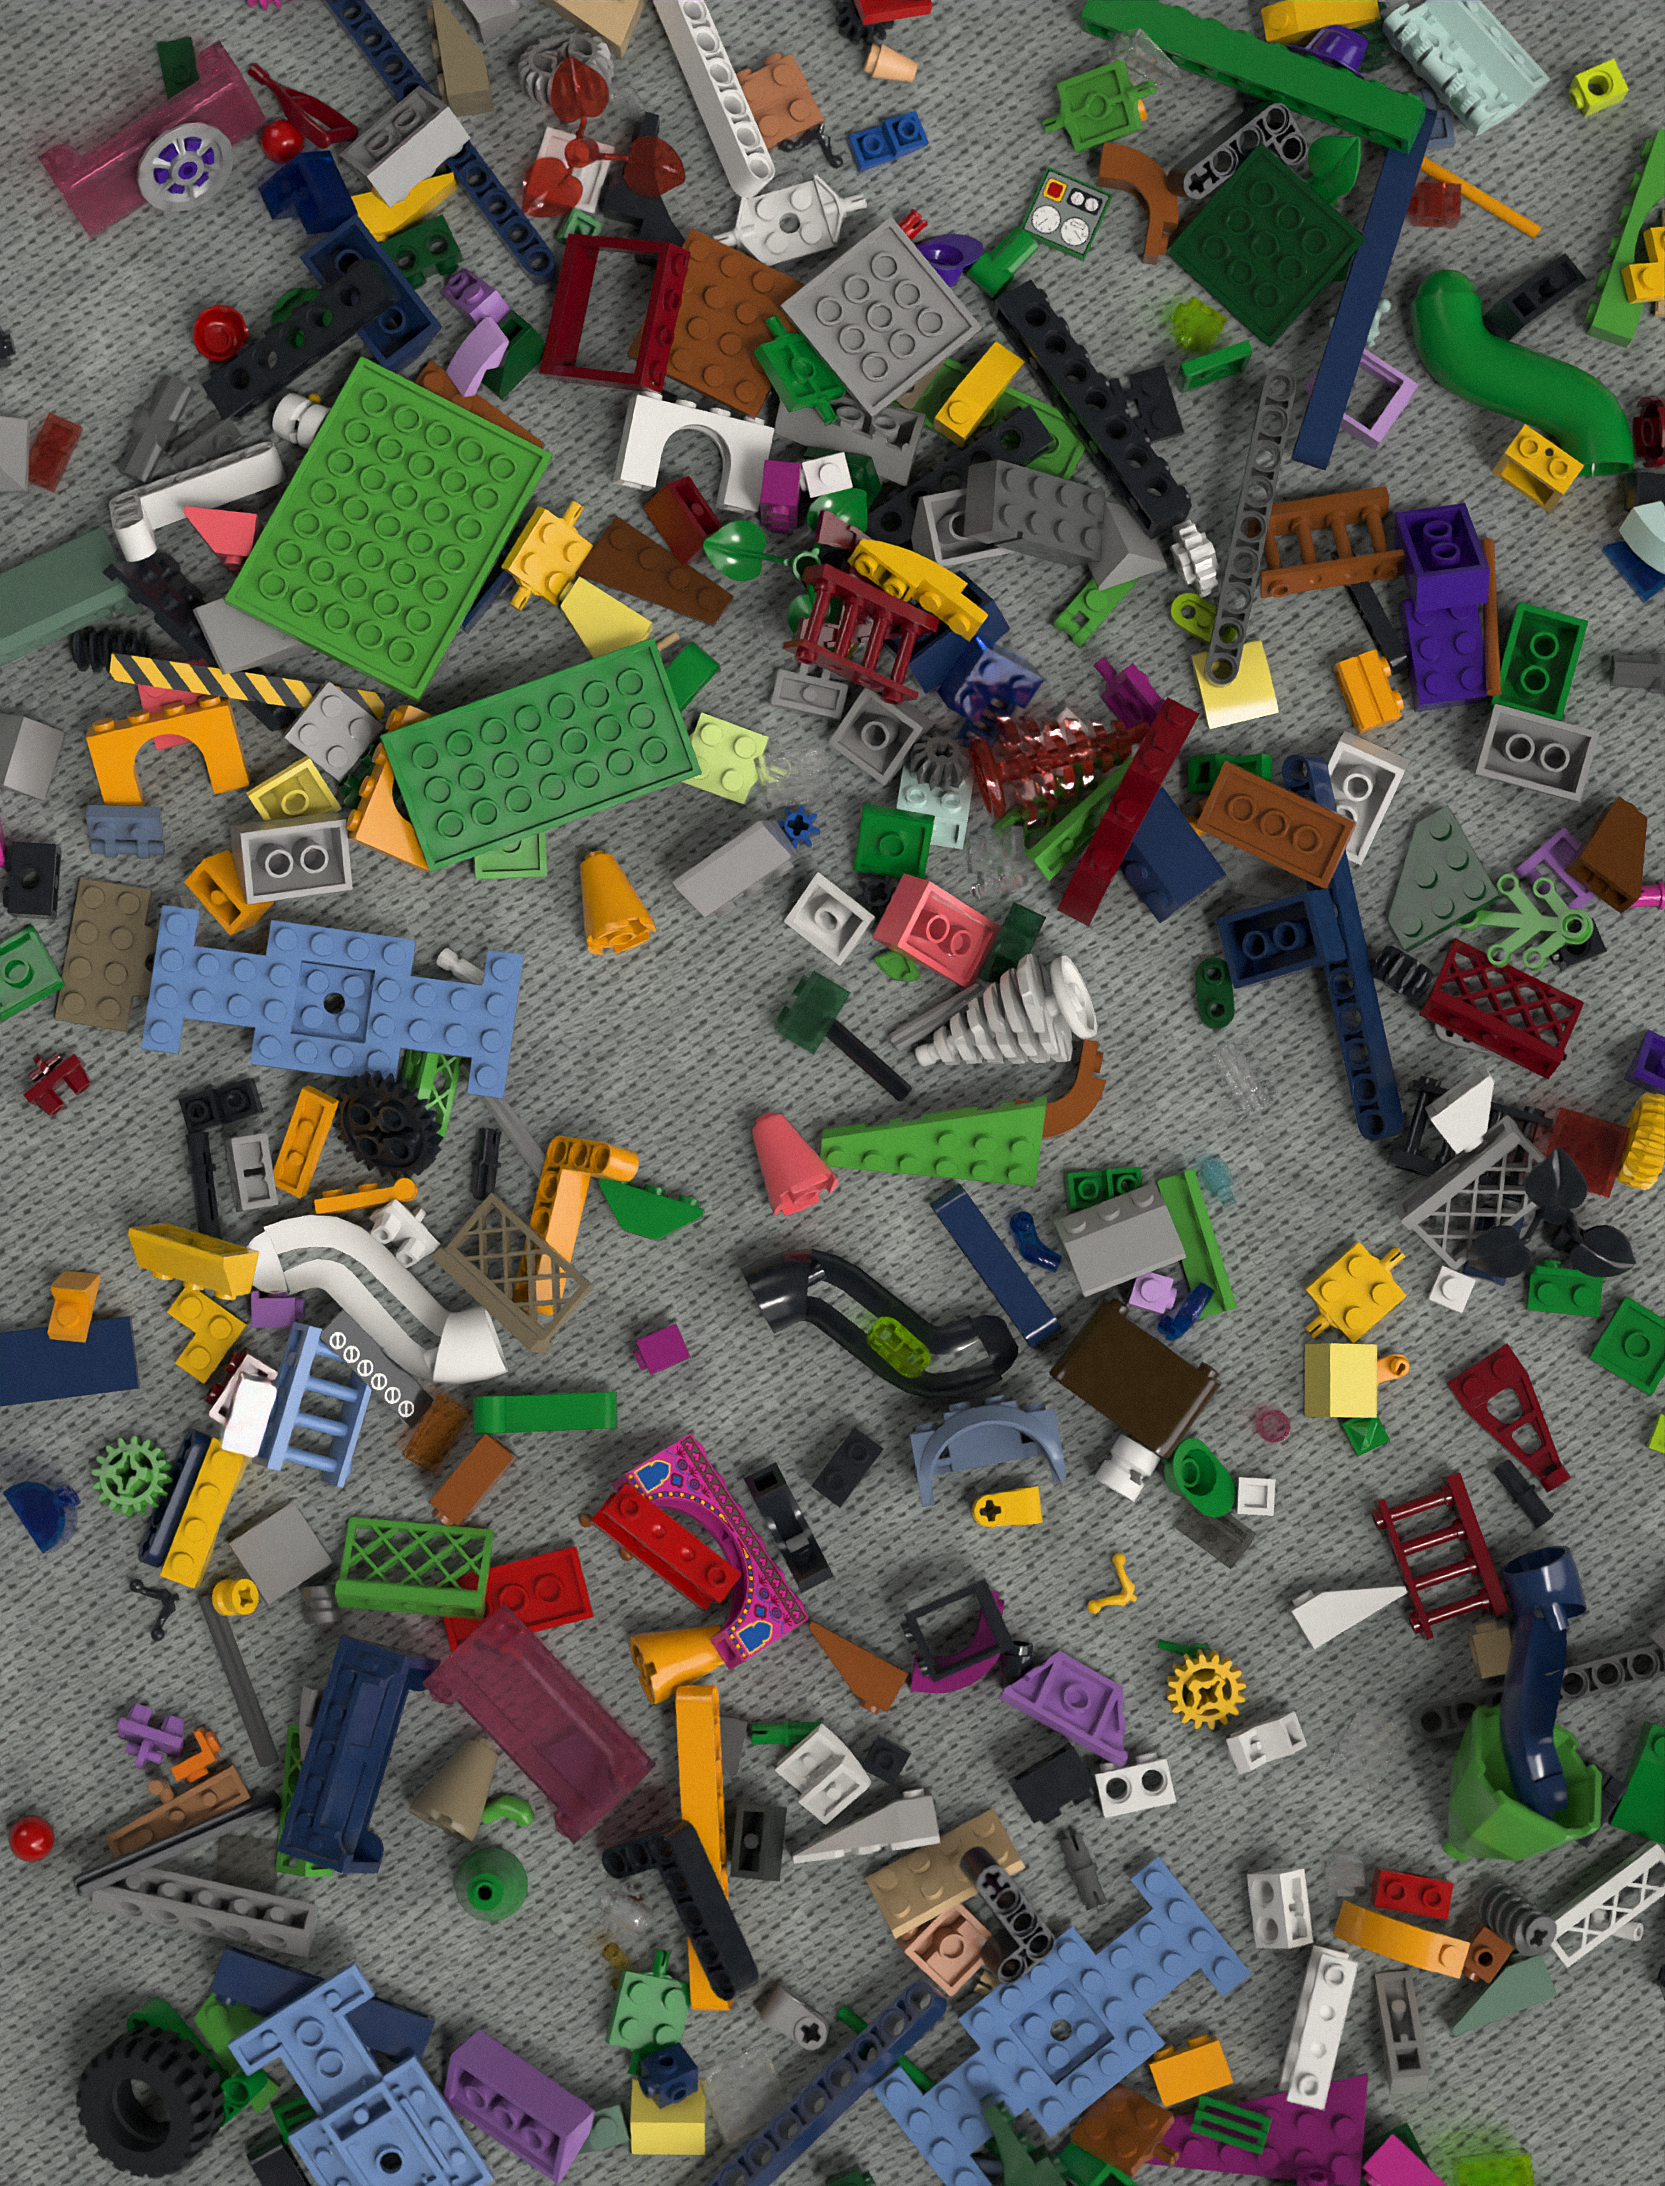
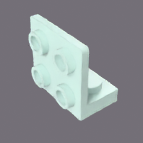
M909 758L903 765L896 809L934 815L935 819L930 844L963 849L975 769L970 767L968 776L962 781L959 788L950 786L946 793L940 787H935L930 791L929 784H918L917 776L911 774V759Z

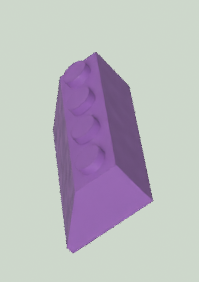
M480 2029L451 2054L443 2096L449 2107L558 2184L589 2136L595 2110L589 2107L584 2100L569 2093L554 2079L542 2074L532 2067L527 2060L518 2057L505 2048L497 2039L488 2036Z

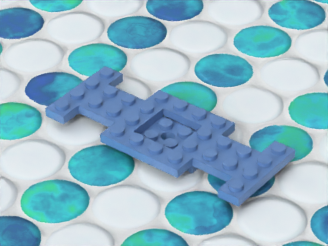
M166 905L162 906L141 1049L179 1055L184 1019L254 1028L251 1065L352 1078L354 1075L360 1077L364 1071H367L372 1076L377 1070H380L384 1079L390 1073H393L395 1083L400 1051L402 1049L471 1058L472 1063L467 1094L504 1099L524 955L487 950L483 985H473L411 976L416 940L271 920L266 956L198 947L195 945L200 911ZM331 994H339L345 1000L343 1010L337 1014L327 1012L324 1007L326 998Z
M1159 1856L1130 1878V1881L1152 1909L1097 1954H1094L1075 1928L1071 1926L1055 1939L1053 1951L1025 1976L1012 1984H999L968 2009L958 2020L980 2049L923 2094L902 2066L899 2065L871 2088L946 2186L993 2185L970 2155L994 2135L982 2114L979 2101L981 2098L992 2092L998 2102L1004 2099L1011 2108L1015 2118L1028 2108L1051 2138L1165 2045V2042L1143 2016V2013L1199 1968L1222 1997L1251 1975V1972ZM1059 2019L1068 2021L1072 2028L1070 2036L1062 2041L1054 2039L1050 2033L1052 2023Z
M355 1961L228 2041L229 2049L247 2076L280 2056L318 2114L288 2133V2139L319 2186H484L494 2179L492 2171L416 2054L413 2053L383 2073L346 2017V2013L375 1995L374 1989ZM387 2152H395L401 2157L402 2162L395 2169H386L382 2166L380 2159Z

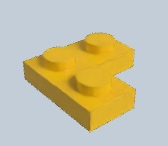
M1665 227L1650 228L1643 232L1650 263L1632 264L1621 269L1629 304L1665 300Z
M186 1287L167 1311L169 1315L196 1333L175 1364L203 1384H207L248 1325L200 1290Z

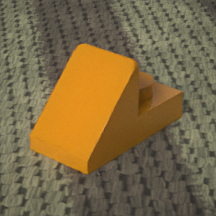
M64 1271L51 1284L50 1290L54 1296L55 1303L47 1332L50 1339L86 1343L101 1280L100 1274Z

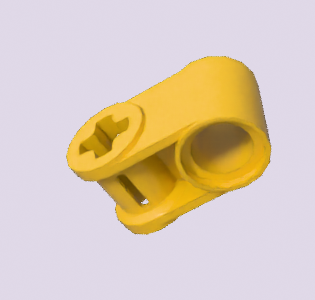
M1039 1486L984 1494L975 1499L971 1507L973 1519L985 1527L1043 1523ZM988 1500H990L992 1506L998 1507V1513L992 1514L991 1521H988L987 1516L980 1515V1508H984Z

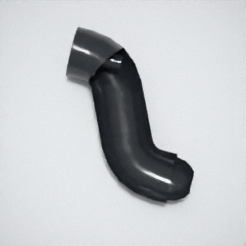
M815 1249L790 1250L762 1258L740 1269L774 1334L799 1321L810 1322L883 1380L909 1394L934 1400L960 1398L984 1390L1003 1380L1001 1375L1012 1367L1018 1356L1019 1346L1009 1331L1005 1320L992 1315H981L975 1318H971L968 1315L948 1326H934L862 1269L838 1255ZM824 1281L843 1290L908 1343L924 1353L949 1355L981 1340L989 1357L970 1367L951 1372L931 1373L915 1368L898 1359L832 1305L821 1298L807 1296L808 1287Z

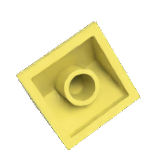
M308 755L246 792L264 821L329 812L337 813L342 809Z
M1305 1344V1417L1377 1418V1345Z
M632 2079L630 2122L632 2154L705 2155L706 2079H698V2091L688 2095L681 2102L672 2103L662 2109H659L652 2098L645 2097L639 2086V2079Z

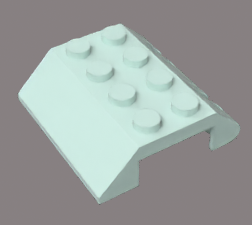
M1427 0L1424 4L1404 14L1410 7L1406 3L1394 10L1383 23L1382 32L1389 39L1391 46L1413 66L1414 72L1419 77L1425 79L1436 92L1438 99L1450 107L1460 119L1462 126L1471 131L1475 137L1507 119L1551 80L1480 0Z

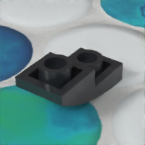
M247 1078L218 1089H209L179 1099L188 1134L209 1130L264 1113L254 1078Z

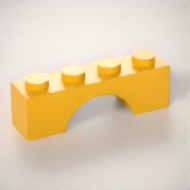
M212 1438L160 1576L194 1589L200 1588L213 1555L214 1544L222 1519L233 1494L240 1484L252 1450L220 1438Z

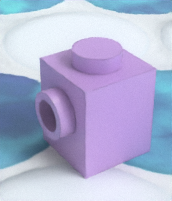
M1148 1272L1134 1278L1126 1305L1157 1315L1164 1314L1165 1308L1172 1309L1178 1289L1172 1287L1174 1279L1153 1272Z

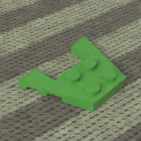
M212 1993L193 2018V2021L231 2075L241 2065L229 2049L228 2041L265 2017L250 2012V2005L238 2001L235 2006L219 2002L214 1999L216 1994ZM268 2075L267 2087L250 2103L259 2114L262 2113L281 2087L279 2083Z

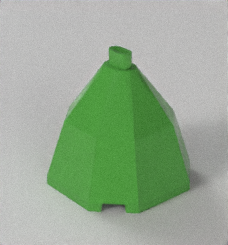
M1500 1704L1490 1709L1487 1705L1478 1707L1472 1713L1452 1764L1447 1829L1448 1839L1442 1844L1443 1851L1461 1862H1465L1470 1856L1519 1861L1545 1853L1594 1833L1600 1827L1602 1774L1595 1764L1586 1767L1575 1751L1579 1742L1572 1732L1557 1724L1554 1726L1553 1740L1564 1771L1562 1774L1568 1800L1567 1808L1551 1814L1558 1821H1551L1529 1810L1525 1803L1520 1802L1516 1798L1507 1772L1500 1741Z

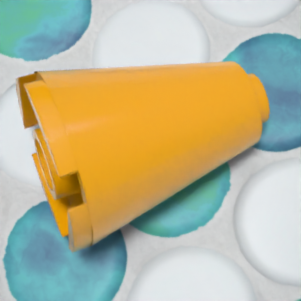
M602 850L586 855L585 861L580 864L585 943L588 951L592 954L604 955L603 948L613 947L614 953H618L646 942L651 938L649 931L656 932L657 930L655 922L614 855L605 854V851Z
M719 1625L637 1633L629 1638L632 1661L634 1666L638 1665L641 1677H638L650 1704L664 1702L676 1694L678 1686L691 1685L724 1664L709 1640L721 1629Z

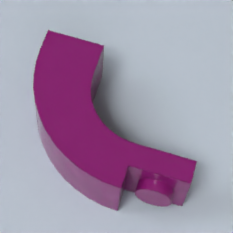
M991 1590L999 1611L1003 1615L1004 1600L998 1599V1591ZM981 1606L977 1631L969 1645L953 1655H932L938 1669L996 1643ZM915 1653V1657L922 1655L920 1653ZM1000 1654L937 1682H933L931 1675L923 1677L914 1657L910 1691L938 1694L963 1689L983 1677L995 1664Z

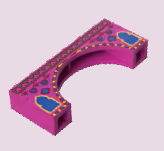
M691 1433L611 1484L616 1493H618L627 1482L658 1508L672 1509L697 1521L716 1540L727 1562L742 1573L733 1586V1598L729 1615L722 1628L709 1639L729 1670L745 1662L809 1619L804 1611L802 1601L792 1593L785 1582L783 1571L778 1565L773 1563L765 1550L762 1538L754 1533L745 1519L743 1508L733 1500L726 1489L723 1477L714 1470L706 1457L704 1447L695 1440Z

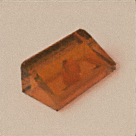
M438 1393L401 1456L435 1474L472 1411L442 1393Z

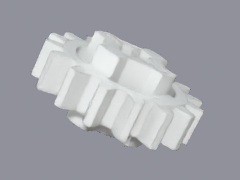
M1190 519L1172 527L1174 531L1172 534L1176 543L1170 546L1179 575L1182 576L1186 585L1191 584L1194 586L1195 592L1199 594L1200 598L1219 591L1217 587L1219 584L1215 575L1220 572V567L1212 542H1209L1204 532L1201 534L1197 532L1195 524Z

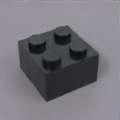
M1070 1742L1008 1780L1032 1822L1035 1824L1041 1821L1043 1825L1058 1818L1062 1814L1059 1808L1072 1801L1076 1806L1094 1795L1091 1789L1097 1786Z

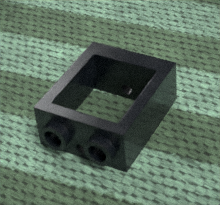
M985 1578L905 1612L904 1615L907 1621L900 1623L908 1643L916 1641L922 1654L915 1657L923 1677L931 1675L933 1682H937L1015 1647ZM975 1593L996 1643L938 1669L917 1622V1618Z

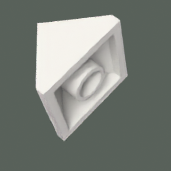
M818 872L784 922L840 966L873 926L875 916Z

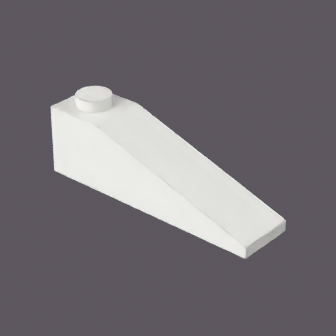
M923 1788L902 1791L903 1798L895 1799L793 1853L794 1864L845 1856L847 1852H852L853 1855L871 1854L881 1850L883 1846H888L893 1851L940 1843L932 1794H924Z

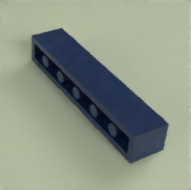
M225 1944L210 1985V1992L216 1994L214 1999L231 2006H235L237 2001L250 2005V2012L266 2018L326 1979ZM377 1996L371 1997L345 2014L370 2054L374 2055L376 2050L390 2054L389 2060L397 2064L413 2053L416 2054L421 2062L435 2024L434 2016Z

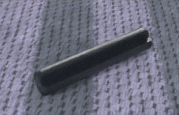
M832 1020L825 1027L824 1035L897 1101L901 1102L909 1095L912 1087L838 1020Z

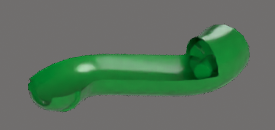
M1451 269L1438 270L1422 280L1416 290L1415 299L1410 303L1416 349L1427 371L1446 390L1469 403L1553 434L1558 438L1561 450L1584 465L1577 477L1610 476L1635 468L1634 446L1628 420L1617 397L1598 378L1577 366L1489 333L1483 323L1482 298L1476 295L1474 285L1465 274Z

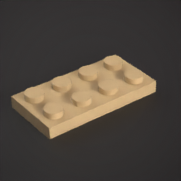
M994 1808L940 1837V1843L925 1845L865 1878L895 1939L978 1894L960 1869V1860L969 1849L977 1846L984 1847L1005 1869L1009 1876L1025 1868Z

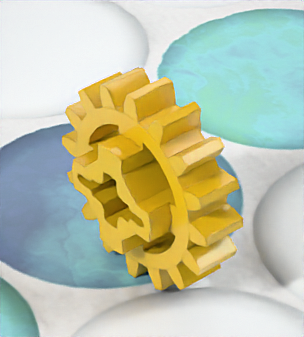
M1202 1649L1197 1650V1658L1192 1659L1188 1654L1183 1655L1186 1664L1181 1666L1174 1663L1172 1667L1177 1675L1167 1676L1166 1678L1168 1685L1172 1687L1165 1691L1167 1699L1173 1701L1170 1704L1172 1712H1181L1179 1717L1184 1724L1192 1718L1195 1729H1199L1202 1722H1207L1210 1730L1214 1729L1215 1720L1218 1719L1224 1725L1228 1724L1226 1715L1229 1712L1234 1715L1239 1714L1235 1703L1245 1702L1244 1694L1239 1691L1246 1688L1244 1679L1238 1678L1242 1674L1239 1666L1231 1667L1232 1660L1228 1655L1219 1660L1218 1652L1214 1649L1209 1657L1204 1656ZM1226 1677L1229 1680L1228 1695L1222 1689V1687L1226 1683ZM1184 1684L1190 1690L1186 1695V1701H1184L1182 1697V1689ZM1201 1687L1205 1689L1212 1687V1690L1210 1692L1205 1689L1201 1691V1693L1199 1691Z

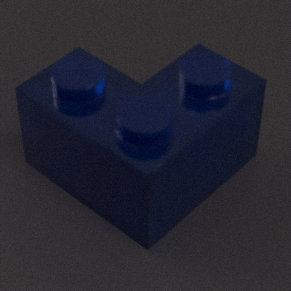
M330 150L298 153L258 187L272 220L299 217L307 235L332 232L355 213L358 215V211Z
M976 633L948 673L937 693L949 709L977 723L995 694L1025 709L1044 679L1033 664Z

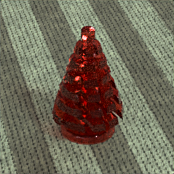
M997 714V733L1003 738V741H999L1002 758L1005 760L1004 762H995L985 737L979 735L969 738L974 773L988 815L991 820L1002 818L1005 815L1006 803L1002 785L1010 783L1016 789V793H1013L1019 812L1023 816L1024 823L1027 826L1031 825L1038 819V805L1033 801V797H1038L1045 813L1057 806L1058 798L1053 793V790L1056 789L1054 775L1058 780L1057 787L1064 800L1068 799L1076 793L1073 784L1076 782L1073 765L1079 773L1082 786H1088L1094 782L1093 775H1095L1092 758L1095 757L1102 775L1114 767L1112 752L1117 751L1121 762L1132 755L1131 746L1141 745L1151 728L1150 724L1143 722L1126 729L1123 721L1111 720V733L1106 734L1101 720L1088 719L1089 739H1087L1078 719L1065 718L1067 745L1066 740L1062 738L1061 727L1056 718L1042 717L1041 723L1045 728V732H1042L1044 746L1039 737L1042 734L1032 716L1019 717V728L1024 733V736L1020 738L1010 715ZM1020 743H1022L1023 751L1020 749Z

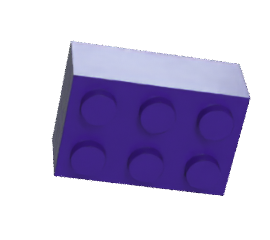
M1465 503L1395 512L1394 548L1395 550L1403 549L1404 551L1403 574L1416 612L1488 603L1489 566Z
M1412 598L1404 599L1398 607L1404 649L1410 664L1408 674L1414 712L1486 702L1490 696L1486 693L1485 652L1477 604L1466 607L1438 609L1436 611L1416 612Z

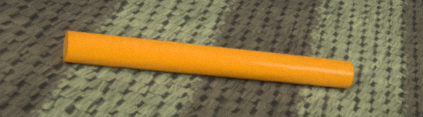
M1424 156L1420 168L1422 172L1529 237L1536 238L1542 228L1541 226Z

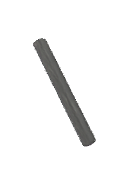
M212 1593L201 1597L199 1603L253 1750L261 1767L272 1765L279 1761V1756L227 1616H222L215 1610L212 1603Z

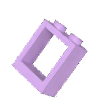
M1364 348L1359 367L1396 391V394L1371 430L1345 413L1340 428L1375 451L1414 395L1419 384ZM1317 372L1304 389L1309 393L1304 403L1308 405Z

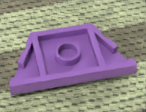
M1060 1651L1048 1658L1040 1666L1029 1671L1023 1678L1006 1687L998 1697L1000 1700L1120 1768L1128 1759V1753L1124 1751L1123 1733L1126 1731L1125 1716L1122 1713V1705L1124 1704L1123 1687Z

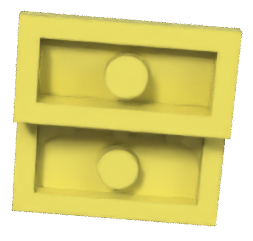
M1261 639L1244 642L1238 674L1234 681L1224 688L1213 687L1205 679L1204 667L1208 651L1191 655L1195 680L1201 695L1205 720L1209 729L1279 713ZM1217 661L1212 664L1211 671L1217 679L1224 680L1230 676L1231 669L1227 663Z

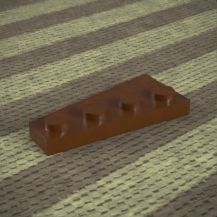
M618 516L614 518L576 572L578 577L592 580L610 589L624 592L642 601L656 604L712 627L715 626L734 599L732 594L690 565L682 566L674 554Z

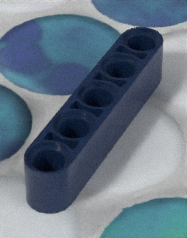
M958 1183L930 1203L934 1213L1032 1349L1062 1328L1052 1311L961 1184Z

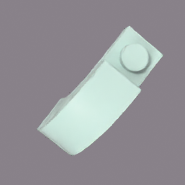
M1662 501L1633 507L1621 525L1619 532L1630 548L1644 562L1665 574V506Z

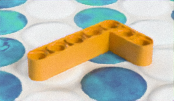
M556 1136L552 1139L547 1149L529 1226L570 1263L590 1178L595 1177L629 1182L633 1179L638 1169L639 1160L636 1152L605 1142ZM525 1241V1245H524L523 1251H527V1242H526V1241ZM534 1243V1245H535V1250L540 1249V1248ZM547 1254L535 1255L536 1275L552 1274L551 1258ZM527 1256L521 1258L517 1277L528 1276ZM559 1266V1273H564L565 1271ZM560 1278V1299H562L567 1278ZM552 1279L536 1281L537 1301L553 1299ZM528 1282L515 1283L513 1299L517 1303L529 1302ZM553 1305L537 1306V1314L552 1316ZM529 1307L523 1308L525 1311H529Z

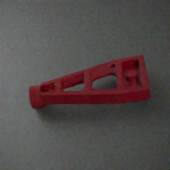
M1508 1343L1446 1383L1464 1412L1539 1480L1547 1493L1571 1478L1559 1459L1529 1375ZM1506 1388L1513 1389L1517 1393L1522 1407L1521 1416L1511 1424L1501 1423L1487 1409L1488 1400ZM1526 1423L1533 1425L1541 1440L1540 1448L1532 1454L1525 1453L1512 1438V1433ZM1554 1466L1555 1469L1547 1475L1543 1473L1545 1467Z

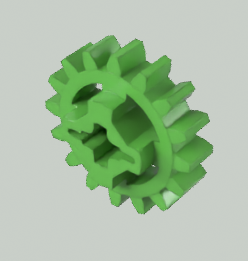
M133 1436L129 1444L125 1439L119 1438V1447L117 1449L107 1445L106 1450L109 1455L106 1458L97 1457L96 1460L102 1464L101 1469L93 1470L92 1475L99 1478L100 1481L92 1487L95 1491L102 1493L98 1500L104 1505L109 1504L108 1509L118 1514L122 1510V1514L132 1517L135 1509L139 1514L145 1515L146 1505L150 1504L155 1508L159 1507L156 1500L158 1495L167 1497L168 1493L163 1489V1485L172 1483L173 1479L166 1475L165 1471L171 1469L172 1465L168 1461L162 1460L166 1453L160 1448L155 1449L156 1444L147 1439L143 1443L142 1439ZM144 1455L151 1461L153 1470L146 1467L147 1460L144 1459ZM112 1483L118 1485L117 1493L120 1494V1498L115 1494Z

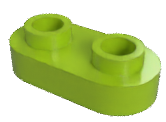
M1184 593L1173 601L1170 609V618L1177 628L1209 646L1217 606L1194 593ZM1186 607L1191 608L1194 611V617L1191 619L1184 618L1181 610ZM1224 626L1225 635L1219 638L1223 643L1231 644L1237 635V631L1231 626Z

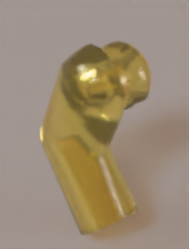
M609 1943L603 1948L602 1955L618 1973L609 1980V1984L616 1992L621 1970H632V1966L626 1953L615 1943Z

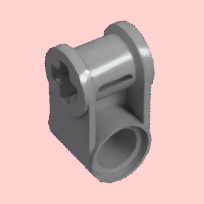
M781 1984L777 1986L758 2014L760 2019L767 2025L786 2035L807 2050L820 2048L825 2043L829 2034L827 2019L807 2005L797 1994ZM813 2023H816L819 2026L817 2033L821 2037L819 2038L814 2035L811 2039L804 2036L806 2029L803 2025L805 2024L810 2027Z

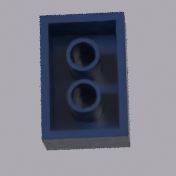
M1329 888L1306 891L1216 919L1234 989L1260 985L1347 959Z

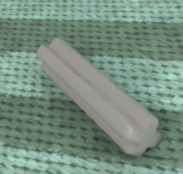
M976 983L890 1033L889 1039L897 1051H901L949 1023L950 1019L957 1013H966L969 1010L967 1003L975 997L983 999L984 989L979 983Z

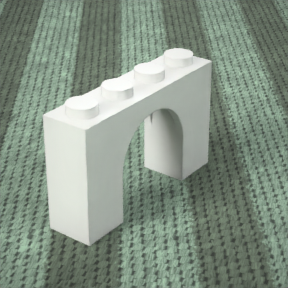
M642 391L641 395H636L629 399L613 480L614 484L643 491L655 488L665 442L677 430L692 429L710 437L717 445L722 456L723 470L715 508L748 516L758 512L764 463L769 458L774 428L764 426L765 421L759 418L755 420L747 416L743 420L731 418V412L723 409L710 408L709 412L696 409V403L686 400H676L675 404L662 401V395L654 392Z

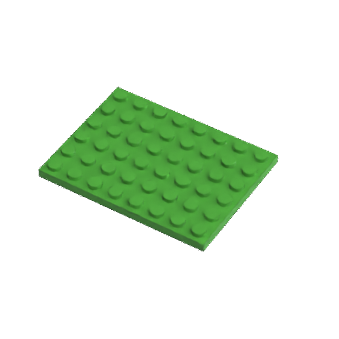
M361 356L224 599L225 604L419 703L549 466L553 454Z

